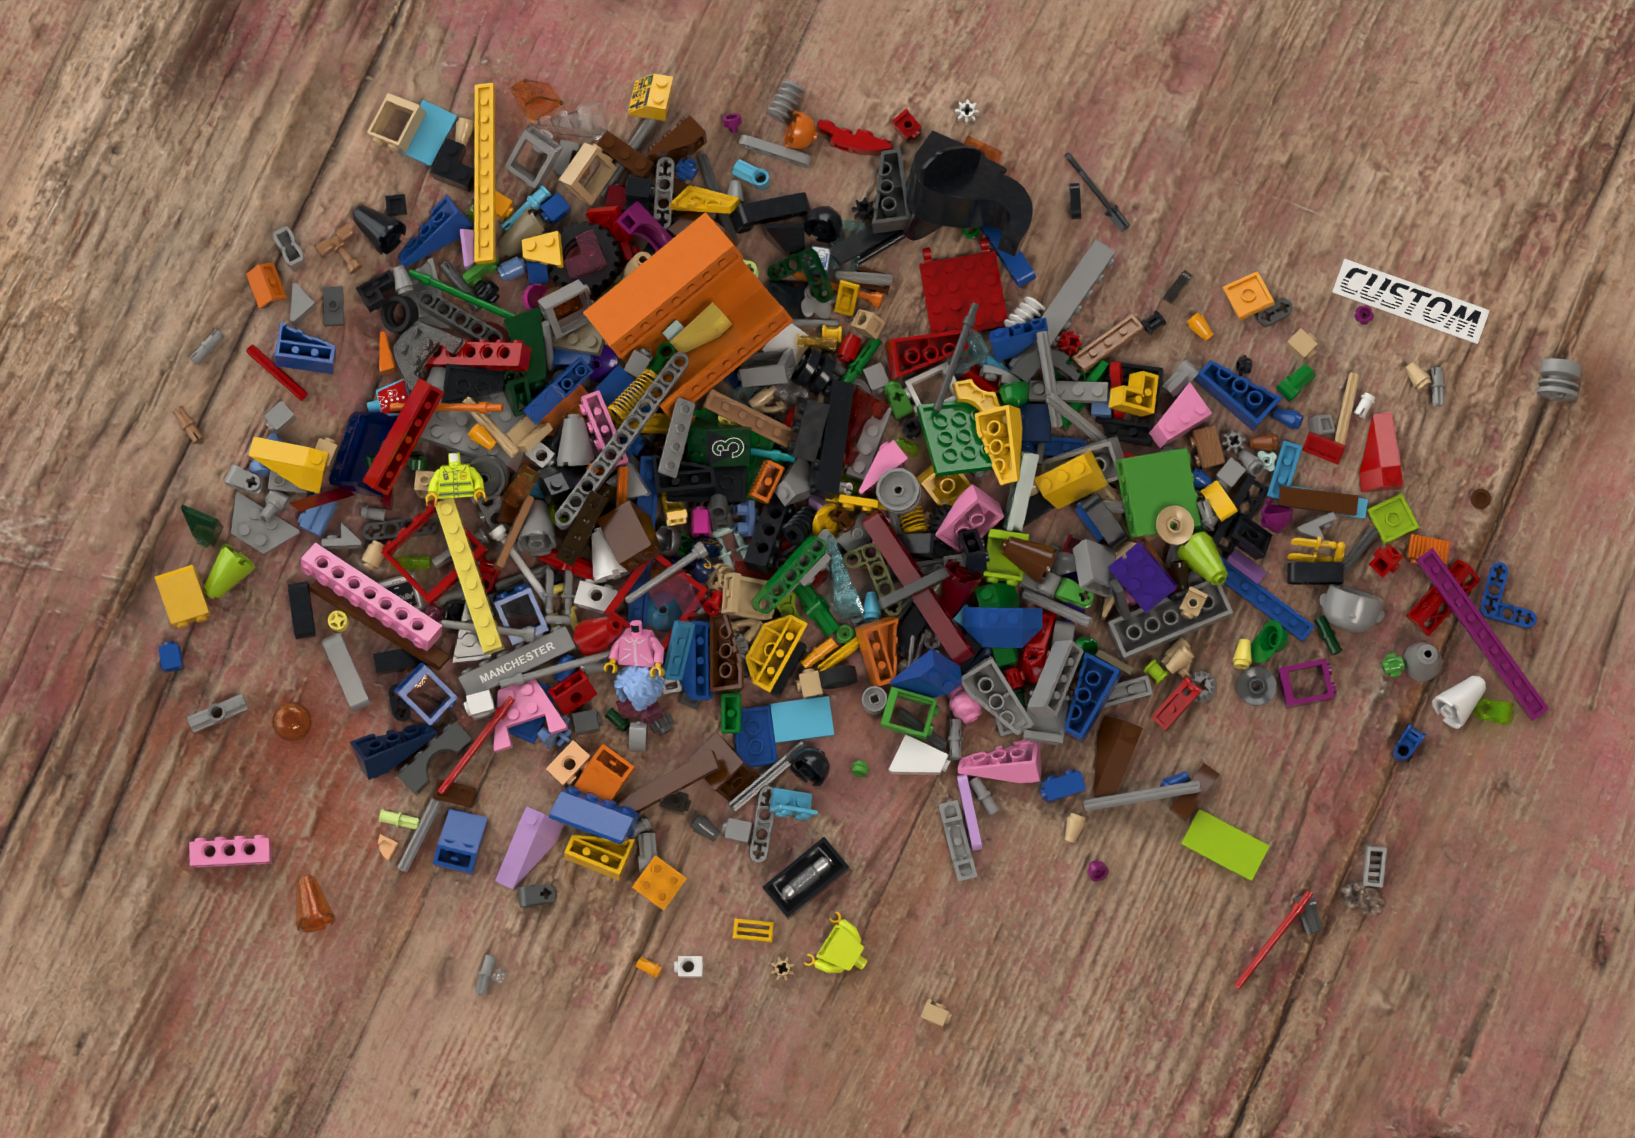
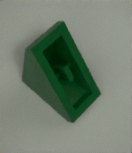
M526 375L508 381L503 391L515 417L523 415L522 410L532 401Z

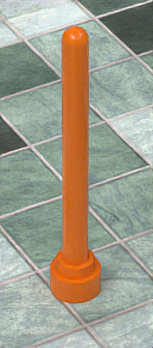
M799 271L793 274L794 278L808 282L805 273ZM813 276L815 280H820L819 277ZM830 281L833 289L838 291L839 283ZM860 290L858 298L869 301L873 307L880 308L884 293L878 291L876 293H868Z

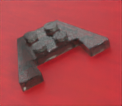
M414 320L390 350L410 392H412L420 378L417 374L441 345L451 354L456 355L466 341Z

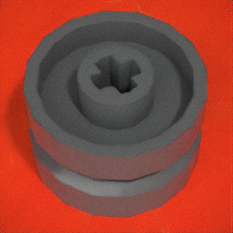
M483 455L469 463L470 467H474L482 478L483 475L488 477V481H486L487 478H483L484 492L487 500L494 499L505 491L509 484L510 474L503 460L493 455ZM483 496L478 498V500L485 501Z

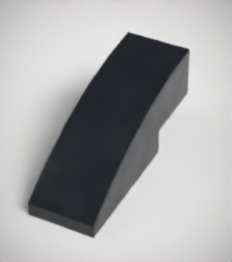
M404 649L373 654L378 675L413 670L421 662L427 667L430 666Z

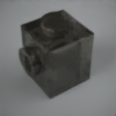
M679 791L662 800L660 808L684 816L685 811H689L692 800H689V794Z

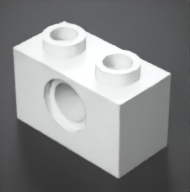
M590 579L580 580L573 602L574 605L604 614L603 612L618 593L615 590L616 587L607 584L604 587L599 586ZM596 592L602 594V598L599 601L592 600V595Z
M489 690L466 696L467 701L464 702L466 713L468 716H472L474 721L495 715L496 708L493 696Z

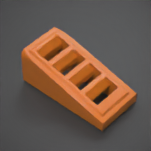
M384 331L380 332L379 370L382 376L397 371L388 336Z

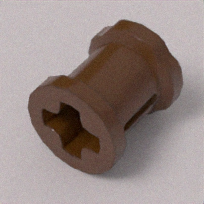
M844 507L836 508L830 515V519L839 525L841 532H849L855 526V520L848 516Z

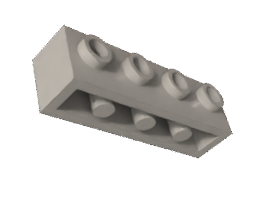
M873 402L872 407L868 406L865 413L867 421L865 424H861L858 435H861L858 442H854L851 453H854L852 460H847L844 471H847L846 478L861 484L863 483L875 459L892 415L891 407L877 402Z
M1073 640L1055 641L1027 707L1039 719L1055 718L1058 715L1084 652Z

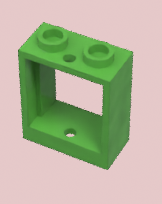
M891 687L880 728L926 741L927 735L931 736L933 732L932 718H937L940 706H937V699ZM897 698L930 707L923 732L890 723Z

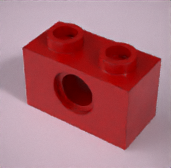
M581 669L548 690L564 716L575 711L576 708L598 695Z

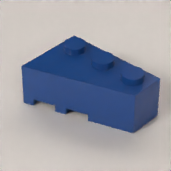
M281 321L274 354L275 366L333 374L336 362V346L319 338L310 337L304 334L303 331L295 330Z

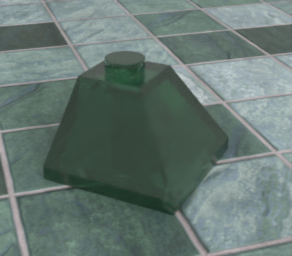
M182 504L181 510L193 537L198 541L197 544L204 548H208V546L214 548L224 526L218 519Z

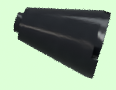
M365 205L357 207L353 212V221L380 255H383L382 253L387 255L400 245L401 240L399 238L402 234L405 236L406 226L403 222Z

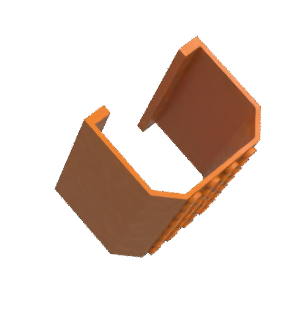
M706 212L583 312L611 349L626 364L634 349L644 347L652 352L651 355L655 357L658 346L661 343H670L662 333L675 320L685 328L712 302L730 320L733 325L719 338L685 353L689 359L687 371L667 398L659 404L670 419L672 418L677 398L693 403L696 402L794 321L742 260L744 257ZM665 351L663 353V356H669L672 353V351ZM681 359L674 362L678 367L685 365V362ZM665 375L663 377V380L666 382L673 381V377L671 375ZM660 391L656 392V395H653V397L659 398L662 396V393Z

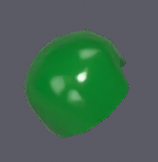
M1081 637L1075 641L1084 650L1078 664L1082 666L1085 652L1094 657L1096 656L1098 643L1089 637Z

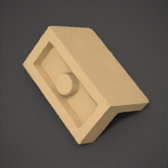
M525 415L506 433V436L519 449V453H525L532 450L553 428L550 423L534 425Z

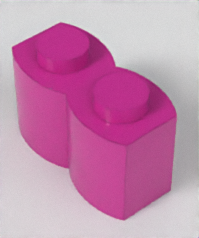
M695 507V510L691 511L692 539L694 540L703 537L712 538L710 510H707V507Z

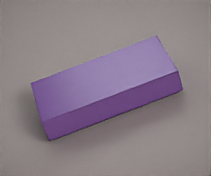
M1237 549L1226 560L1256 584L1267 574L1264 569Z

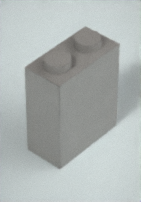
M1088 539L1081 541L1072 548L1080 588L1110 598L1113 596L1110 581L1116 577L1108 567L1116 560L1115 550Z

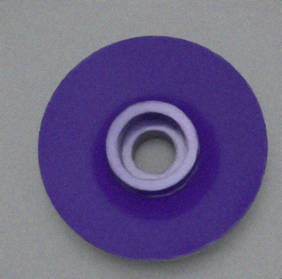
M605 344L601 356L593 355L592 367H590L593 372L590 374V380L595 382H602L618 366L616 353ZM595 361H598L600 363L599 367L595 366Z

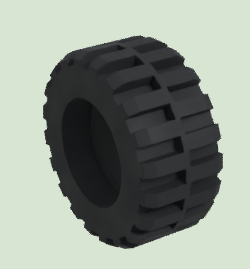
M584 221L583 224L574 222L573 226L569 228L566 225L560 233L564 267L558 268L556 265L548 264L550 277L557 288H562L579 279L583 285L587 284L591 295L598 297L600 292L607 290L617 278V275H620V265L622 263L617 241L606 228L602 229L601 225L597 223L590 225L589 221ZM579 245L594 246L602 255L601 266L590 275H575L566 266V256L573 248Z

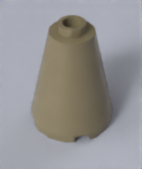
M528 207L500 239L498 249L504 256L512 257L523 252V239L551 232L539 214L535 216L532 213L535 210L533 207Z

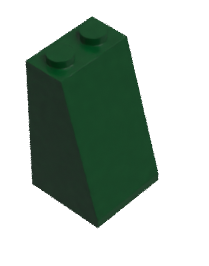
M540 307L504 319L511 342L513 343V340L523 341L526 346L531 348L528 371H523L524 376L526 375L528 379L530 393H539L549 384L542 329L544 317Z

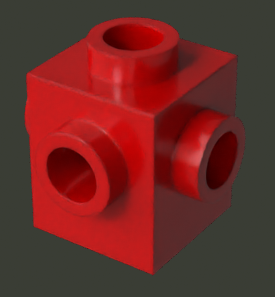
M1390 544L1385 548L1380 546L1373 554L1375 558L1368 565L1383 578L1389 572L1393 574L1401 566L1399 561L1403 556Z

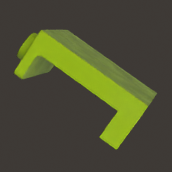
M995 529L989 530L986 550L988 551L990 562H987V570L983 571L982 577L986 579V582L998 583V581H1005L1006 585L1018 586V583L1022 584L1023 571L1001 554L1002 549H1000V546L1005 538L1008 539L1011 536L1028 540L1029 534Z

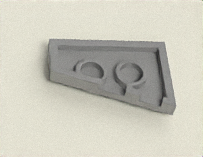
M465 601L461 622L473 623L467 602ZM458 631L452 663L491 659V654L485 655L483 653L477 632Z

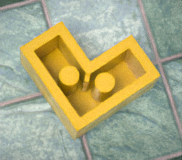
M1145 371L1129 374L1128 386L1123 385L1111 389L1108 408L1140 417L1154 414L1159 375Z

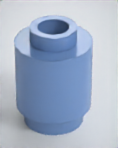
M516 256L501 263V266L497 268L504 282L506 280L511 281L525 274L524 269H527L523 258L518 259Z

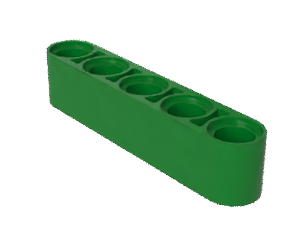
M816 536L808 537L753 597L751 602L752 608L762 614L770 613L825 553L827 549L825 540ZM815 541H818V548L816 550H813V543ZM805 556V563L800 565V557ZM791 570L792 577L787 580L786 573ZM775 585H778V586H779V591H778V593L773 594V588H774V586H775ZM765 599L766 605L763 609H760L759 604Z

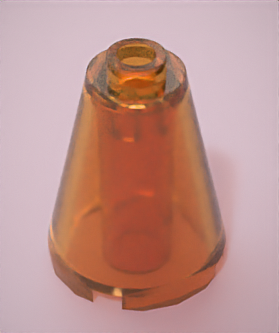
M310 874L301 876L296 886L297 930L299 931L302 928L303 932H315L325 929V925L330 923V926L336 922L335 915L316 877H312Z

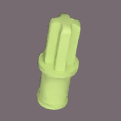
M384 809L380 812L379 822L393 824L397 828L402 826L414 830L419 825L418 818L402 815V812L398 814Z

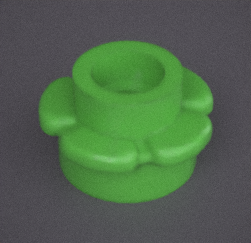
M842 625L835 631L836 640L839 643H848L855 635L854 630L849 625Z
M858 760L856 763L851 764V773L857 777H866L867 772L870 771V768L867 767V763Z

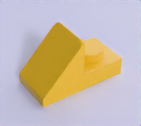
M840 280L834 312L853 317L857 297L861 289L860 285Z

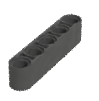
M425 290L419 294L418 299L421 310L475 342H479L480 339L489 341L492 337L503 340L501 332L434 292ZM424 298H431L433 300L429 305L422 302ZM445 307L449 309V312L441 314L439 310ZM463 317L466 319V322L464 324H457L456 319ZM475 327H480L483 330L480 334L472 332Z

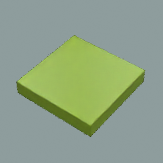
M1402 493L1366 510L1371 522L1379 533L1378 535L1383 545L1420 528Z

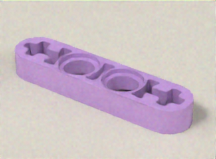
M965 774L957 776V782L972 851L981 850L982 843L968 778Z

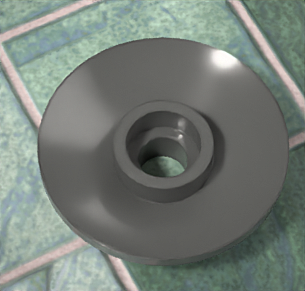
M1250 667L1243 671L1238 678V694L1247 704L1253 706L1264 705L1271 701L1276 693L1277 684L1275 677L1266 668ZM1254 684H1258L1260 686V689L1258 691H1255L1252 686Z

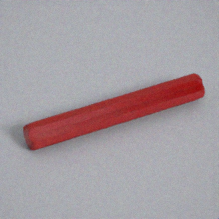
M251 345L246 350L247 354L300 401H303L308 396V393L282 369L275 366V363L256 346Z

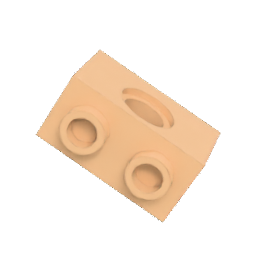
M573 740L546 770L565 788L567 784L571 786L578 778L576 775L581 770L584 771L591 760V756ZM574 761L576 763L575 767L572 770H567L565 768L566 762Z

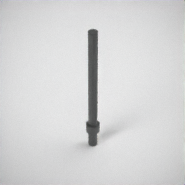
M977 303L971 304L968 315L964 317L962 323L964 326L933 410L936 412L941 411L970 329L974 327L976 321L974 318L979 307Z

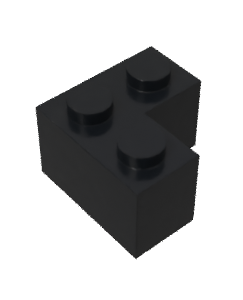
M446 138L432 170V175L435 180L470 192L475 181V169L461 164L466 153L464 144Z
M628 176L625 193V211L638 201L653 216V210L650 207L651 202H655V186L652 185V180Z

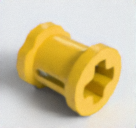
M823 325L822 342L827 340L841 343L842 326L826 327V325Z

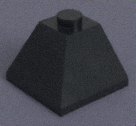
M804 224L765 225L766 239L785 257H790L805 250Z
M769 279V293L782 305L790 317L805 319L801 310V302L805 298L804 290L808 286V282L773 281Z

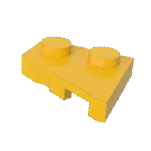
M558 231L522 240L523 258L526 261H538L545 265H556L558 268L564 267L561 234Z

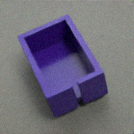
M1141 540L1108 567L1145 613L1150 611L1178 587L1176 582Z

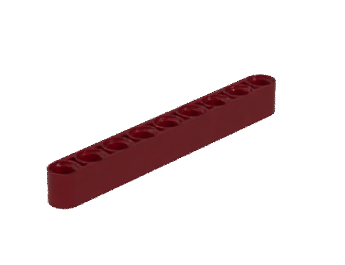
M879 509L862 520L864 528L904 587L925 577ZM932 586L910 596L954 663L960 666L975 655L972 646Z

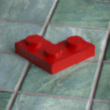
M619 206L589 208L585 212L591 225L597 223L601 225V228L608 227L611 236H614L617 244L625 241L630 243L634 239L633 235H629L616 221L622 215Z

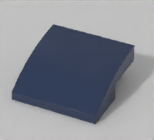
M1023 404L1018 406L1021 411L1022 443L1030 442L1032 445L1051 443V421L1048 404Z

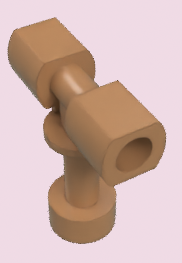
M347 224L336 231L335 237L329 241L325 239L315 246L322 258L332 251L334 254L339 253L347 263L345 268L350 275L359 271L363 266L358 259L353 260L345 249L347 245L345 242L354 236Z

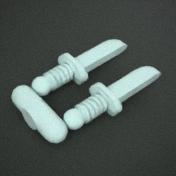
M728 527L712 531V537L717 538L716 540L723 545L720 551L721 555L717 556L718 559H722L724 564L734 568L730 559L732 552H727L723 540L719 538L733 532L734 529ZM733 533L739 547L736 551L741 552L744 559L749 544L745 545L743 536Z

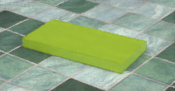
M1200 809L1180 844L1249 881L1253 880L1270 847L1264 842Z

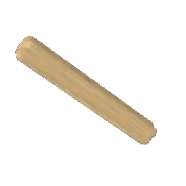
M1350 373L1348 376L1334 440L1345 445L1360 377L1357 373Z
M467 397L462 402V404H477L471 397ZM468 411L480 425L486 428L493 439L511 458L517 456L519 449L486 413Z

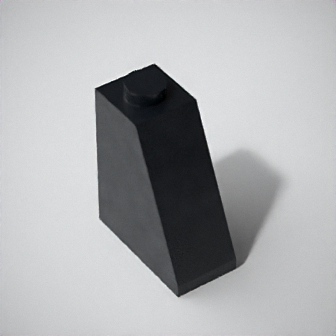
M933 533L897 534L913 559L933 560Z

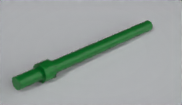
M410 269L408 272L409 277L421 281V284L427 287L429 285L506 319L516 315L433 279V276L427 273L422 274L413 269Z

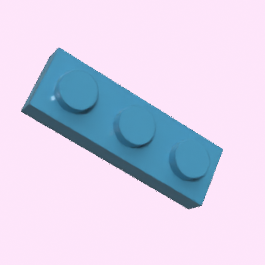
M1283 440L1266 497L1278 500L1280 486H1291L1302 449L1301 445Z
M674 621L663 667L665 670L664 679L682 681L695 628L693 622Z

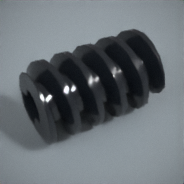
M803 506L798 509L783 527L785 540L795 546L802 544L812 532L813 520L817 512L809 506Z

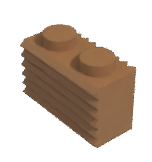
M1216 426L1193 430L1189 441L1191 448L1196 449L1197 455L1194 456L1196 466L1200 467L1202 471L1224 466L1225 459Z

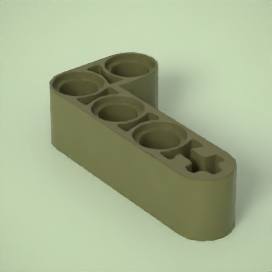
M866 544L845 554L843 560L846 568L849 570H856L867 566L880 599L887 596L880 592L882 585L887 584L891 587L889 594L896 591L880 550L875 544ZM874 548L877 552L874 558L866 557L865 552L867 549ZM849 556H856L858 563L854 566L847 563ZM876 566H881L884 569V573L879 577L875 576L873 569ZM901 602L894 604L899 606L896 608L897 612L893 613L892 610L888 611V608H885V613L892 617L899 616L902 612Z

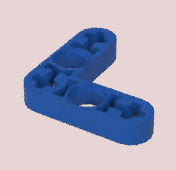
M1502 562L1494 563L1489 570L1480 604V614L1487 619L1519 628H1532L1537 621L1536 614L1533 611L1501 602L1508 568ZM1498 567H1501V571L1504 572V574H1501L1499 576L1498 581H1491V578L1493 580L1496 578V572L1494 570H1496ZM1491 585L1497 586L1499 594L1491 595L1488 588ZM1489 599L1497 600V602L1493 601L1491 605L1494 611H1491L1490 614L1486 613L1487 610L1484 607H1487L1489 604ZM1505 609H1510L1513 612L1512 619L1508 620L1503 617ZM1518 612H1520V617L1524 618L1526 615H1529L1532 622L1525 624V620L1519 618L1518 622H1515Z

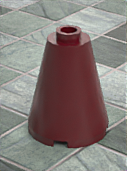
M950 561L945 564L950 577L942 580L940 600L952 617L959 613L981 583L980 573L968 574L966 567L959 566L961 562Z

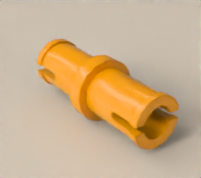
M829 637L818 647L815 646L811 653L800 660V663L805 669H809L818 661H823L824 657L838 647V645Z

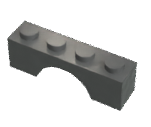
M457 722L448 724L443 729L444 733L439 738L437 736L433 738L425 751L421 750L415 755L414 762L410 765L406 764L399 771L401 773L398 776L400 780L416 796L430 783L428 768L435 756L443 752H453L460 755L474 742Z

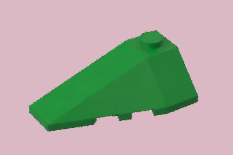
M992 583L975 590L979 607H1020L1015 586L1006 585V583ZM992 647L998 667L1017 662V648Z

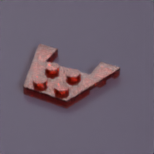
M858 387L853 392L845 447L846 458L843 460L844 465L850 467L860 454L854 441L862 433L864 425L872 416L881 420L890 407L887 403Z

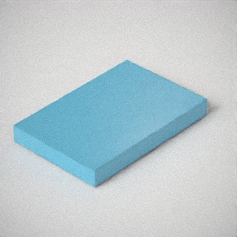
M422 100L420 106L426 112V115L406 153L399 150L398 152L432 168L458 117Z
M829 696L770 704L775 743L834 736Z

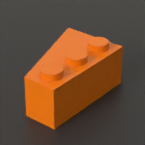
M887 616L855 628L870 684L877 687L890 683L896 677L898 618Z

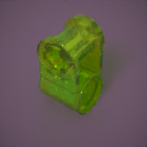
M1483 699L1475 706L1473 711L1477 719L1508 725L1512 722L1514 704L1506 701ZM1482 706H1485V710H1488L1486 713H1483V710L1480 709Z

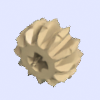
M720 563L713 565L714 571L709 575L710 579L705 585L709 588V593L715 590L723 592L725 574L734 573L733 567Z

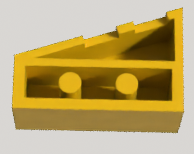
M572 835L565 849L564 859L620 881L634 849L635 839H629L623 844H618L595 836Z

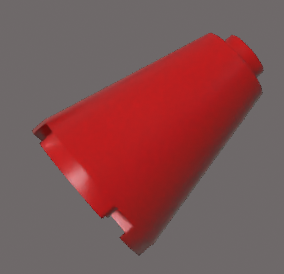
M614 616L582 620L575 627L573 633L574 642L578 644L579 651L586 656L605 652L622 633L623 624L620 619Z

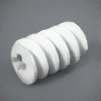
M1026 296L1024 298L1025 303L1021 302L1019 304L1020 309H1014L1015 314H1010V320H1004L1005 327H1010L1018 323L1022 324L1035 319L1034 316L1040 318L1039 310L1045 312L1046 308L1036 299Z

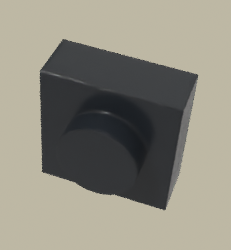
M405 194L385 196L388 216L407 215Z

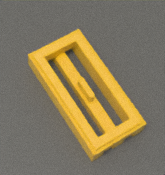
M734 918L732 939L772 943L774 922ZM738 923L769 926L770 928L769 930L738 927ZM737 931L769 934V937L737 935Z

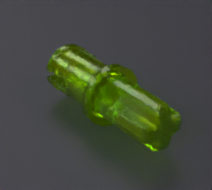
M410 555V557H395L404 569H410V571L422 568L430 569L431 567L430 556L413 557Z

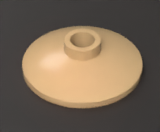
M1173 505L1164 508L1159 513L1156 520V529L1161 539L1166 543L1180 545L1188 541L1192 536L1194 521L1191 514L1185 508ZM1170 523H1174V525H1175V529H1174V530L1171 529Z

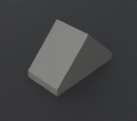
M293 283L290 322L293 326H297L317 306L297 283Z

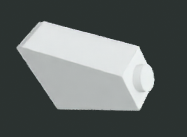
M905 735L888 773L940 775L942 771L946 772L950 761L947 760L949 755Z

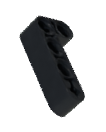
M802 192L739 205L731 213V218L736 233L742 234L752 230L755 225L805 216L811 211L807 194Z

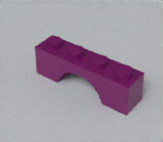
M638 201L616 220L629 235H638L646 239L656 252L673 239Z

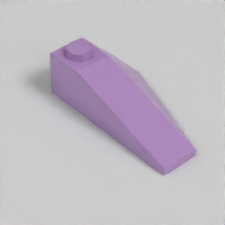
M526 807L495 882L514 889L557 843L564 825L548 818L549 816Z

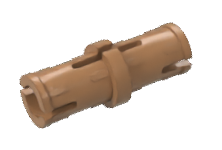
M178 407L180 413L177 408L174 409L172 413L180 422L181 429L186 431L192 443L197 444V438L199 441H202L204 436L195 426L196 422L189 417L184 407Z

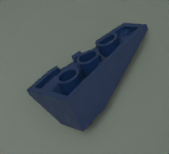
M425 723L406 727L402 732L390 730L387 731V735L377 737L375 734H370L354 740L350 744L362 772L370 780L389 772L437 736V732L432 725Z

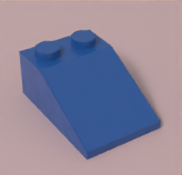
M931 649L892 679L890 683L896 688L935 698L949 694L962 684L961 669L959 665Z

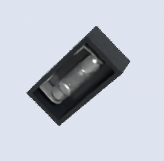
M823 837L762 888L786 919L789 920L847 873L850 868L827 839Z

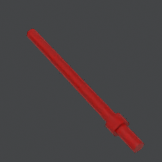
M508 696L502 706L495 710V715L437 790L439 793L445 794L499 721L506 717V712L515 702V699Z
M1309 890L1305 892L1298 902L1296 901L1293 904L1291 912L1234 983L1238 989L1242 988L1298 914L1301 915L1303 913L1305 905L1314 895Z

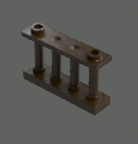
M604 482L597 492L592 489L590 490L556 556L557 559L572 567L574 566L578 557H581L591 539V534L594 533V529L599 524L597 520L603 516L617 488Z

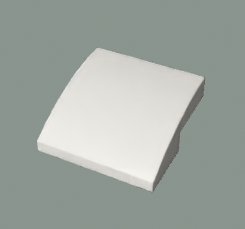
M791 323L765 344L761 350L769 352L793 349L797 365L806 348L812 344L816 345L817 342Z

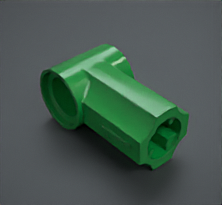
M669 342L661 343L648 369L659 375L670 358L677 353L674 346ZM671 350L672 353L669 356H663L665 351Z
M1304 363L1290 377L1284 378L1276 386V389L1290 402L1316 375Z

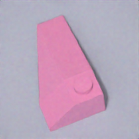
M1018 740L1013 742V746L1002 748V746L995 747L996 750L993 752L985 753L982 751L959 759V774L1016 783H1033L1040 781L1041 778L1040 743Z

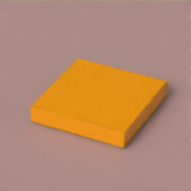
M1258 271L1222 287L1239 321L1275 305Z

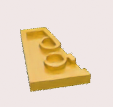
M688 185L670 202V210L731 214L740 205V198Z

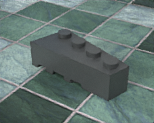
M901 149L881 151L872 221L873 234L903 230L910 219V210L906 202V182Z

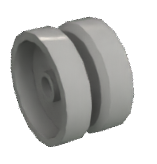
M893 468L886 471L879 478L876 494L880 503L887 511L895 515H905L913 512L919 506L922 499V488L917 478L910 471L903 468ZM898 489H899L900 491H901V489H902V492H901L900 494H897V493H896V491H897Z

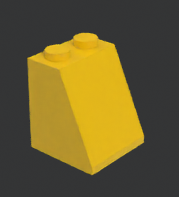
M193 565L155 576L170 623L174 628L182 629L189 626L188 623L194 621L196 623L208 620L207 617L212 616L199 572Z

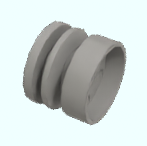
M1543 359L1539 374L1545 377V379L1538 381L1540 387L1537 388L1536 394L1553 401L1577 400L1578 393L1576 391L1579 390L1580 386L1573 381L1581 379L1582 365L1565 359Z

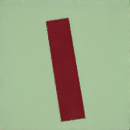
M344 486L293 501L290 504L297 511L301 512L348 498L355 494Z

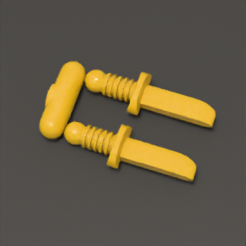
M1319 536L1317 540L1294 538L1291 541L1293 545L1315 547V550H1318L1319 547L1336 548L1334 558L1317 555V552L1314 551L1313 555L1290 553L1287 559L1304 562H1342L1346 545L1344 542L1337 544L1335 541H1324Z

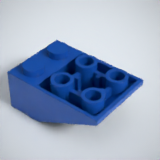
M449 809L437 845L433 865L474 875L488 818Z

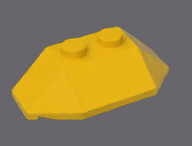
M790 614L763 624L745 657L754 685L769 693L772 691L801 641L808 623Z

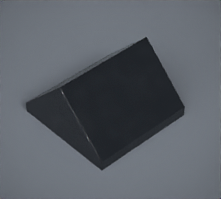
M1240 513L1224 538L1253 559L1258 560L1266 556L1272 534L1243 513Z

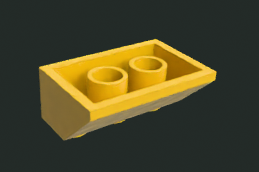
M1091 450L1034 478L1042 496L1057 509L1108 486Z

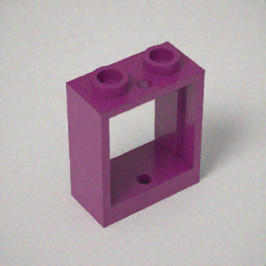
M1326 658L1278 669L1286 709L1333 700L1334 694H1337L1335 683H1331L1330 675H1332V668L1330 663L1326 662ZM1321 666L1327 693L1294 700L1289 673Z

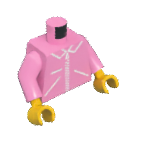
M640 620L631 621L630 628H626L624 633L620 634L613 643L609 655L610 663L604 665V671L607 672L608 667L612 665V674H615L618 670L615 663L618 661V665L653 667L650 670V675L655 678L656 671L659 670V677H663L665 670L661 665L664 659V647L655 637L652 630L642 629V622Z

